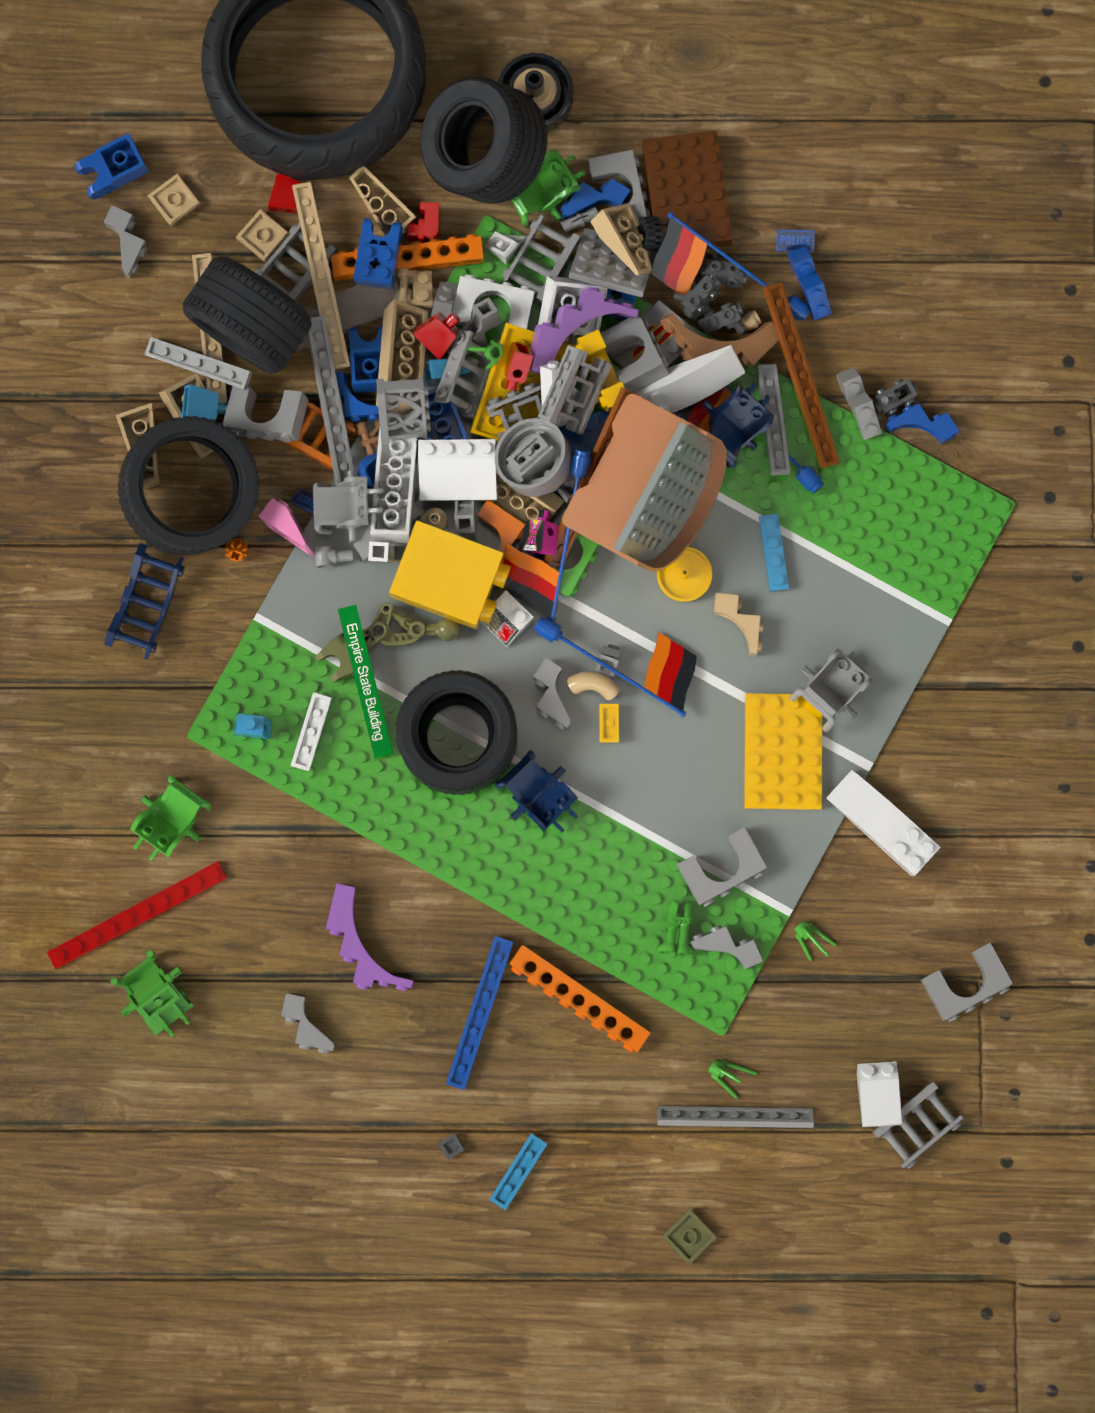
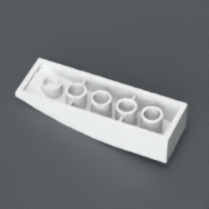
M732 345L666 368L669 373L668 376L637 393L640 394L639 397L670 413H674L717 392L743 375L745 370Z
M380 427L374 489H383V493L373 495L372 508H383V512L372 514L371 540L372 542L408 543L412 526L417 438L389 439V442L381 443Z
M853 770L826 797L830 803L910 876H915L940 848L905 814Z

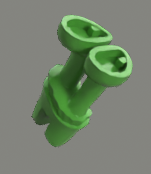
M672 900L665 921L667 924L664 927L668 929L665 943L658 946L657 952L675 954L677 927L680 926L677 955L693 957L694 951L689 946L688 941L689 927L693 920L692 903L686 901L683 910L684 915L679 916L677 915L678 900Z

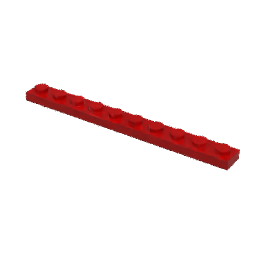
M217 861L46 953L54 968L58 969L226 880L227 877Z

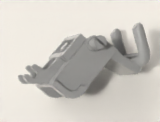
M353 470L347 471V477L344 478L343 482L335 485V487H332L331 484L315 483L313 485L315 532L332 535V528L323 527V525L347 528L349 530L348 542H356V530L362 525H368V515L383 512V508L369 509L367 496L381 494L383 489H367V477H355V471Z
M837 648L828 657V662L817 674L805 666L801 672L809 678L808 687L806 689L797 688L789 697L792 702H795L800 696H803L828 720L822 727L826 733L835 724V713L839 714L843 711L852 720L858 715L850 707L849 703L860 691L863 692L874 681L865 673L869 668L867 664L861 669L851 660L855 655L853 651L846 656Z

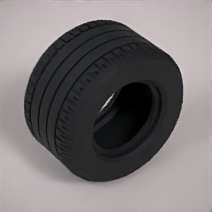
M485 77L461 79L445 88L428 109L420 139L423 163L431 178L448 192L481 203L497 204L506 202L523 193L536 179L542 168L548 145L545 118L536 102L526 93ZM489 113L494 123L492 146L482 160L470 165L468 145L471 133L479 120Z
M219 256L211 260L182 304L184 315L202 331L245 361L270 374L281 372L284 369L286 363H288L312 326L311 316L296 301L259 274L226 256Z
M449 670V672L444 671L440 674L436 673L432 677L429 676L408 693L398 712L396 740L403 761L418 781L437 792L465 795L466 793L471 794L485 789L504 774L514 757L517 746V724L512 705L504 692L496 684H493L492 681L487 680L482 675L479 676L477 673ZM455 705L466 706L478 712L487 725L489 735L487 746L482 755L474 762L463 766H452L441 762L431 752L427 741V731L433 717L442 709Z

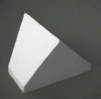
M495 232L484 247L507 265L523 246L528 236L505 235Z

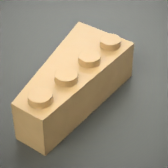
M365 166L357 169L350 177L351 182L383 234L386 236L390 232L392 223L401 222L403 228L402 238L408 232V224H415L418 221L417 217Z
M152 403L116 415L128 451L146 432L155 426ZM157 450L146 465L143 476V490L160 484Z

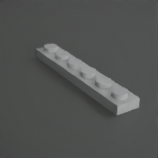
M150 337L144 354L247 390L252 375L251 371Z
M776 364L758 365L756 369L760 400H764L766 395L770 397L765 408L774 415L773 423L765 431L770 476L787 475L791 471Z

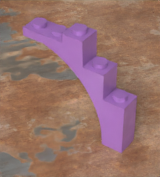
M588 286V289H581L578 307L566 304L565 307H559L555 326L547 322H543L542 325H536L531 345L533 359L529 371L540 374V366L553 361L565 339L583 323L606 314L636 318L639 310L633 309L631 304L622 303V305L615 304V300L604 298L605 293L599 292V288Z
M336 883L326 929L330 930L329 934L341 936V933H344L339 955L344 957L343 961L354 963L355 960H358L353 983L357 984L356 988L368 990V987L373 988L375 980L378 981L377 985L388 987L389 984L397 985L396 989L407 991L408 988L412 989L414 981L391 975L382 969L367 953L358 936L354 920L356 888Z

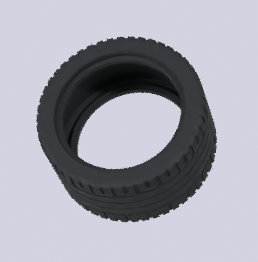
M198 416L169 419L146 432L128 451L123 460L124 463L121 465L118 477L119 504H121L122 513L124 512L126 521L134 529L133 531L136 535L138 534L139 538L145 540L147 544L152 545L158 550L161 549L163 552L174 555H194L213 550L239 534L253 515V510L256 508V501L259 496V477L257 475L258 469L255 466L256 462L253 460L252 453L249 452L248 446L243 443L244 441L241 437L239 438L234 431L232 432L229 427L223 426L220 422L217 423L215 420L205 417L198 418ZM191 441L210 448L223 460L231 476L232 498L226 514L213 528L201 532H183L167 526L153 514L144 495L143 476L149 459L158 448L172 442Z

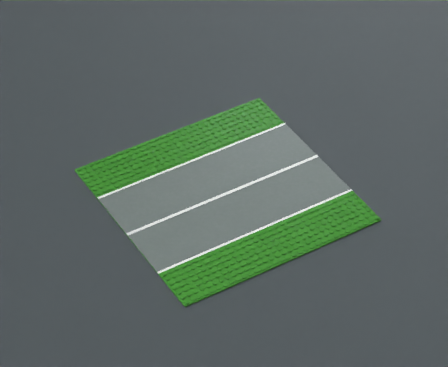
M484 216L474 234L482 238L485 263L455 266L447 282L458 285L460 276L472 275L478 280L486 278L494 280V283L502 284L504 270L507 266L510 268L520 249L506 265L487 250L484 245L495 232L505 235H525L490 216ZM466 247L463 253L468 252L469 248ZM530 247L524 257L548 270L553 269L556 264L554 260ZM568 261L560 277L570 279L569 273L573 261ZM521 263L515 270L516 274L538 286H543L546 281L544 279L545 276ZM511 279L509 281L510 284H513V287L520 288L522 286ZM497 295L485 296L477 302L479 303L490 298L498 310L501 324L484 332L487 342L485 347L493 345L490 343V340H494L497 343L500 342V336H502L505 324L509 322L510 306L505 299ZM537 295L534 296L528 330L535 331L542 305L536 302ZM613 295L614 300L620 298L619 295ZM637 297L633 309L639 310L638 313L642 317L653 305ZM432 310L428 315L427 320L431 318ZM602 315L599 332L602 333L622 321ZM455 325L458 328V330H460L463 327ZM690 326L699 336L711 340H716L711 336L701 332L700 330ZM425 349L424 368L429 360L438 359L428 349ZM446 351L440 359H448V352ZM472 352L465 356V359L477 366L481 356ZM681 357L673 366L683 363V358ZM609 358V360H610V362H611V364H612V367H613L615 373H616L617 371L621 370V369ZM756 362L750 367L745 368L743 366L745 373L728 384V386L736 392L739 385L744 389L747 387L750 389L751 384L755 383L756 388L752 396L759 402L760 392L756 368L762 364ZM579 365L575 376H579L582 369L581 365ZM423 370V383L426 384L425 372ZM470 371V375H462L461 378L471 383L474 373ZM590 371L588 372V375L585 379L587 381H589V378L591 376ZM778 373L788 453L801 467L804 465L806 467L811 466L822 478L824 485L814 494L811 491L808 492L796 479L799 469L790 459V474L770 476L765 432H760L752 439L758 444L756 449L752 451L745 445L741 448L738 458L735 459V467H726L719 494L709 516L693 542L688 546L701 551L711 564L712 581L702 597L691 602H678L670 599L662 592L658 585L657 571L651 572L603 546H598L596 550L598 555L594 563L590 562L587 566L588 574L584 580L580 579L578 583L580 588L575 597L571 596L570 599H567L561 595L558 596L555 612L556 619L554 622L562 626V636L600 659L603 645L608 646V644L618 646L622 654L616 670L643 687L647 668L656 647L657 632L696 655L695 672L686 693L685 717H680L681 714L617 674H614L612 680L619 685L621 690L610 700H605L600 693L593 690L574 694L568 686L567 678L583 671L595 672L598 663L561 639L558 642L554 640L551 643L538 635L537 631L534 630L536 623L541 616L549 618V615L536 606L512 596L534 617V621L508 647L479 622L477 630L459 623L460 633L452 641H443L438 635L424 636L412 645L386 647L380 643L368 651L393 754L375 759L354 674L333 683L330 677L340 668L339 659L331 656L319 662L315 657L328 642L343 633L337 609L356 604L362 630L372 625L381 605L384 603H389L393 610L403 617L408 616L422 624H437L444 617L391 598L389 590L400 563L367 561L364 563L353 545L355 542H348L349 530L347 528L323 525V527L332 528V535L318 534L314 530L313 515L304 530V534L313 552L315 553V547L331 546L332 549L339 551L352 550L353 561L336 562L332 567L317 568L315 555L311 557L297 546L294 547L189 730L187 737L191 741L723 1036L845 816L826 797L851 770L865 780L1011 514L1015 502L882 429L881 434L864 440L854 414L819 396L840 463L820 469L793 382ZM576 381L574 387L581 391L583 383ZM455 384L452 394L465 401L468 390ZM438 386L428 387V390L434 389ZM599 402L595 404L591 415L603 410L599 408ZM455 404V407L460 417L462 408ZM573 409L571 413L573 417L576 412V409ZM677 411L672 413L683 419ZM460 417L468 439H490L471 433L470 430L474 420ZM368 419L366 423L369 431L372 432L376 427L375 421H369ZM379 430L374 435V437L379 436ZM360 435L350 450L355 477H358L359 463L365 457H368L366 448L362 446L361 441L363 439ZM417 437L416 460L418 459V440H427L423 439V437ZM335 477L331 483L332 487L336 485ZM419 489L415 498V506L421 515V519L418 521L423 523V515L430 508H440L446 513L448 524L444 531L494 550H499L501 540L498 533L477 518L478 512L487 500H475V532L456 533L454 518L455 500L420 501ZM558 489L553 492L554 494L563 499V497L558 492ZM566 501L563 503L561 509L559 510L558 514L551 523H558L561 515L563 514L564 510L567 509L569 503H566ZM778 514L789 590L769 592L759 516ZM413 523L411 526V533L413 531L415 523ZM367 525L357 528V541L365 534ZM576 539L565 560L563 570L575 567L582 558L583 550ZM517 540L513 546L517 547L520 541ZM546 554L534 555V557L540 560H544ZM494 585L489 599L496 601L505 591L501 587ZM716 593L739 595L738 600H742L741 612H737V614L760 616V621H763V632H759L758 640H762L761 652L757 651L756 656H749L747 640L741 629L734 622L725 617L713 615ZM391 619L390 630L392 633L403 634L408 632L399 625L400 623L397 620ZM377 627L374 630L375 636H381L384 633V628ZM369 632L367 635H368L370 638H368V639H371L372 642H373L375 639L371 636V634H370V632ZM837 648L846 656L853 651L855 655L851 660L861 669L867 664L869 668L865 673L874 681L863 692L860 691L849 703L850 707L858 713L853 720L848 714L841 711L839 714H834L835 724L827 733L822 729V810L744 809L745 693L792 694L797 688L806 689L810 681L801 672L805 666L817 674L828 662V657ZM546 657L562 668L555 688L571 720L568 730L565 728L559 729L553 724L554 720L549 717L545 719L537 713L536 705L548 688L542 689L534 683L536 680L533 679V676ZM449 670L470 671L492 681L507 696L512 705L517 724V746L514 757L509 767L497 781H500L529 750H532L536 756L534 761L540 768L543 767L550 774H553L560 766L565 769L566 772L558 778V781H563L578 797L569 806L578 815V818L575 819L565 810L556 819V822L565 831L561 833L559 829L551 824L543 832L527 813H523L516 821L510 817L518 808V804L514 801L513 795L506 787H504L503 791L497 790L495 786L496 780L485 789L471 794L466 793L465 795L440 793L422 784L405 765L396 740L398 712L408 693L416 685H419L422 680H426L427 677H432L434 674H440L444 671L449 672ZM314 692L331 697L332 700L311 769L308 772L292 767L291 762ZM599 704H619V743H599ZM461 705L450 706L439 711L431 720L427 731V741L431 752L441 762L452 766H463L477 760L484 752L489 736L487 725L482 716L475 710ZM237 714L264 716L272 720L270 740L234 736ZM822 715V727H823V725H824L828 720ZM745 827L767 866V869L764 870L765 874L757 879L754 876L747 879L748 884L740 888L737 886L731 888V893L722 898L720 895L713 898L714 902L706 907L703 904L698 906L676 865L694 855L702 871L709 879L716 882L730 880L736 875L739 863L737 855L727 837ZM672 900H678L677 915L679 916L684 915L685 902L692 903L693 920L689 927L688 939L690 947V942L694 941L692 937L703 933L704 936L710 934V929L721 925L722 928L727 927L735 947H738V942L747 938L749 941L754 940L763 962L744 970L741 962L734 955L726 952L693 949V957L677 955V948L680 938V926L677 927L675 954L658 953V946L665 943L668 929L664 927L667 924L665 921Z

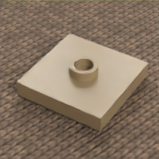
M178 173L147 195L170 226L201 204Z
M260 209L240 231L236 239L262 261L266 262L286 239L289 232Z

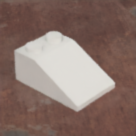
M897 1062L858 1064L857 1084L862 1127L902 1125Z

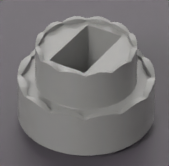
M540 418L525 419L511 426L500 438L495 450V467L499 476L516 492L529 497H538L554 492L564 484L570 471L572 448L562 432L553 423Z

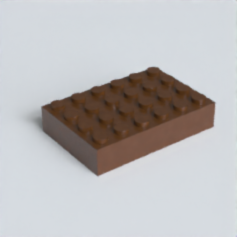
M717 130L642 140L651 216H657L661 221V232H663L661 238L664 240L670 221L668 213L674 212V216L716 247L732 245L733 237Z

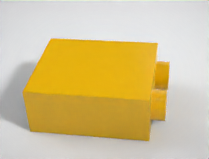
M416 521L389 594L391 598L477 630L480 621L490 624L497 602L490 600L489 596L494 585L501 588L504 587L511 566L502 563L504 553Z

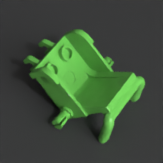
M557 149L547 151L542 168L536 179L523 193L511 199L521 217V223L524 228L530 227L528 215L534 212H539V214L549 212L552 214L555 222L562 219L557 210V205L570 194L581 189L577 180L586 174L584 171H580L572 175L567 165L571 163V160L576 159L575 155L563 159Z
M174 775L168 777L170 784L164 794L162 793L156 801H153L146 795L142 797L141 802L149 808L146 811L143 810L138 815L130 828L131 831L140 836L133 847L135 850L138 849L139 845H142L144 840L155 847V850L149 857L151 862L157 857L159 852L169 858L175 847L185 836L191 837L198 843L203 836L192 828L197 820L196 815L201 807L205 808L206 811L212 809L209 801L204 800L187 788Z
M149 949L146 951L148 958L122 978H111L110 983L117 987L124 986L128 992L129 1005L120 1010L124 1018L132 1011L137 1010L155 1036L165 1029L170 1037H173L174 1033L169 1028V1025L179 1017L188 1025L190 1022L184 1013L191 1009L193 1004L182 989L179 990L173 983V980L182 974L180 969L176 967L169 974H166L155 963L156 953Z

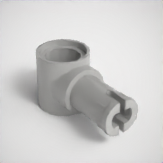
M331 546L315 547L317 568L332 567L336 562L353 561L352 550L339 551L332 549Z

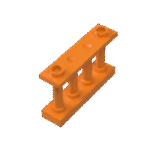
M308 402L307 409L310 411L302 423L298 441L283 443L333 471L330 451L325 455L319 452V446L326 436L325 425L322 426L312 444L307 445L303 443L302 438L316 414L323 417L322 409ZM346 420L347 436L349 433L356 436L357 430L355 425Z

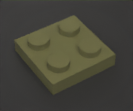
M690 1209L662 1235L666 1242L689 1265L717 1238Z

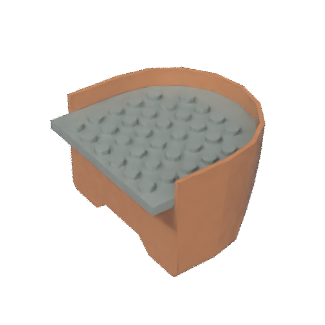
M629 394L612 423L614 436L588 485L576 490L563 515L562 522L566 527L651 572L663 571L683 554L708 518L719 494L725 474L727 450L723 442L710 433L635 394Z

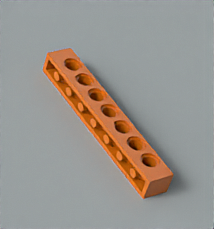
M477 234L467 235L466 238L460 239L459 237H449L448 240L444 241L433 239L429 240L428 243L414 241L410 245L403 246V244H400L396 274L402 268L421 271L485 263L482 238ZM463 246L469 248L466 253H460L459 250ZM355 249L354 252L341 250L335 252L336 254H331L335 281L353 279L355 266L348 267L347 263L350 260L356 261L358 249ZM443 249H449L450 253L443 256L440 254ZM425 251H430L431 256L428 258H423L422 253ZM407 253L413 255L410 260H404L403 256ZM379 263L374 264L373 268L376 269L377 266H380Z
M524 945L521 946L509 965L512 966L511 971L519 976L521 974L527 976V982L535 987L537 985L543 987V993L551 998L553 996L559 998V1004L567 1009L569 1007L575 1009V1015L585 1020V1018L591 1020V1026L598 1031H601V1029L607 1031V1037L614 1042H617V1040L623 1042V1048L630 1053H633V1051L638 1052L650 1035L649 1031ZM528 962L536 964L535 972L529 973L526 971L525 966ZM544 973H550L553 979L551 983L545 984L542 982L541 976ZM560 984H566L569 989L568 993L565 995L559 994L557 987ZM576 995H582L585 1000L584 1004L581 1006L575 1005L573 998ZM592 1006H598L601 1011L600 1015L597 1017L591 1016L589 1009ZM608 1017H614L617 1022L616 1026L613 1028L607 1027L605 1020ZM624 1028H630L633 1033L632 1037L629 1039L623 1038L621 1031Z

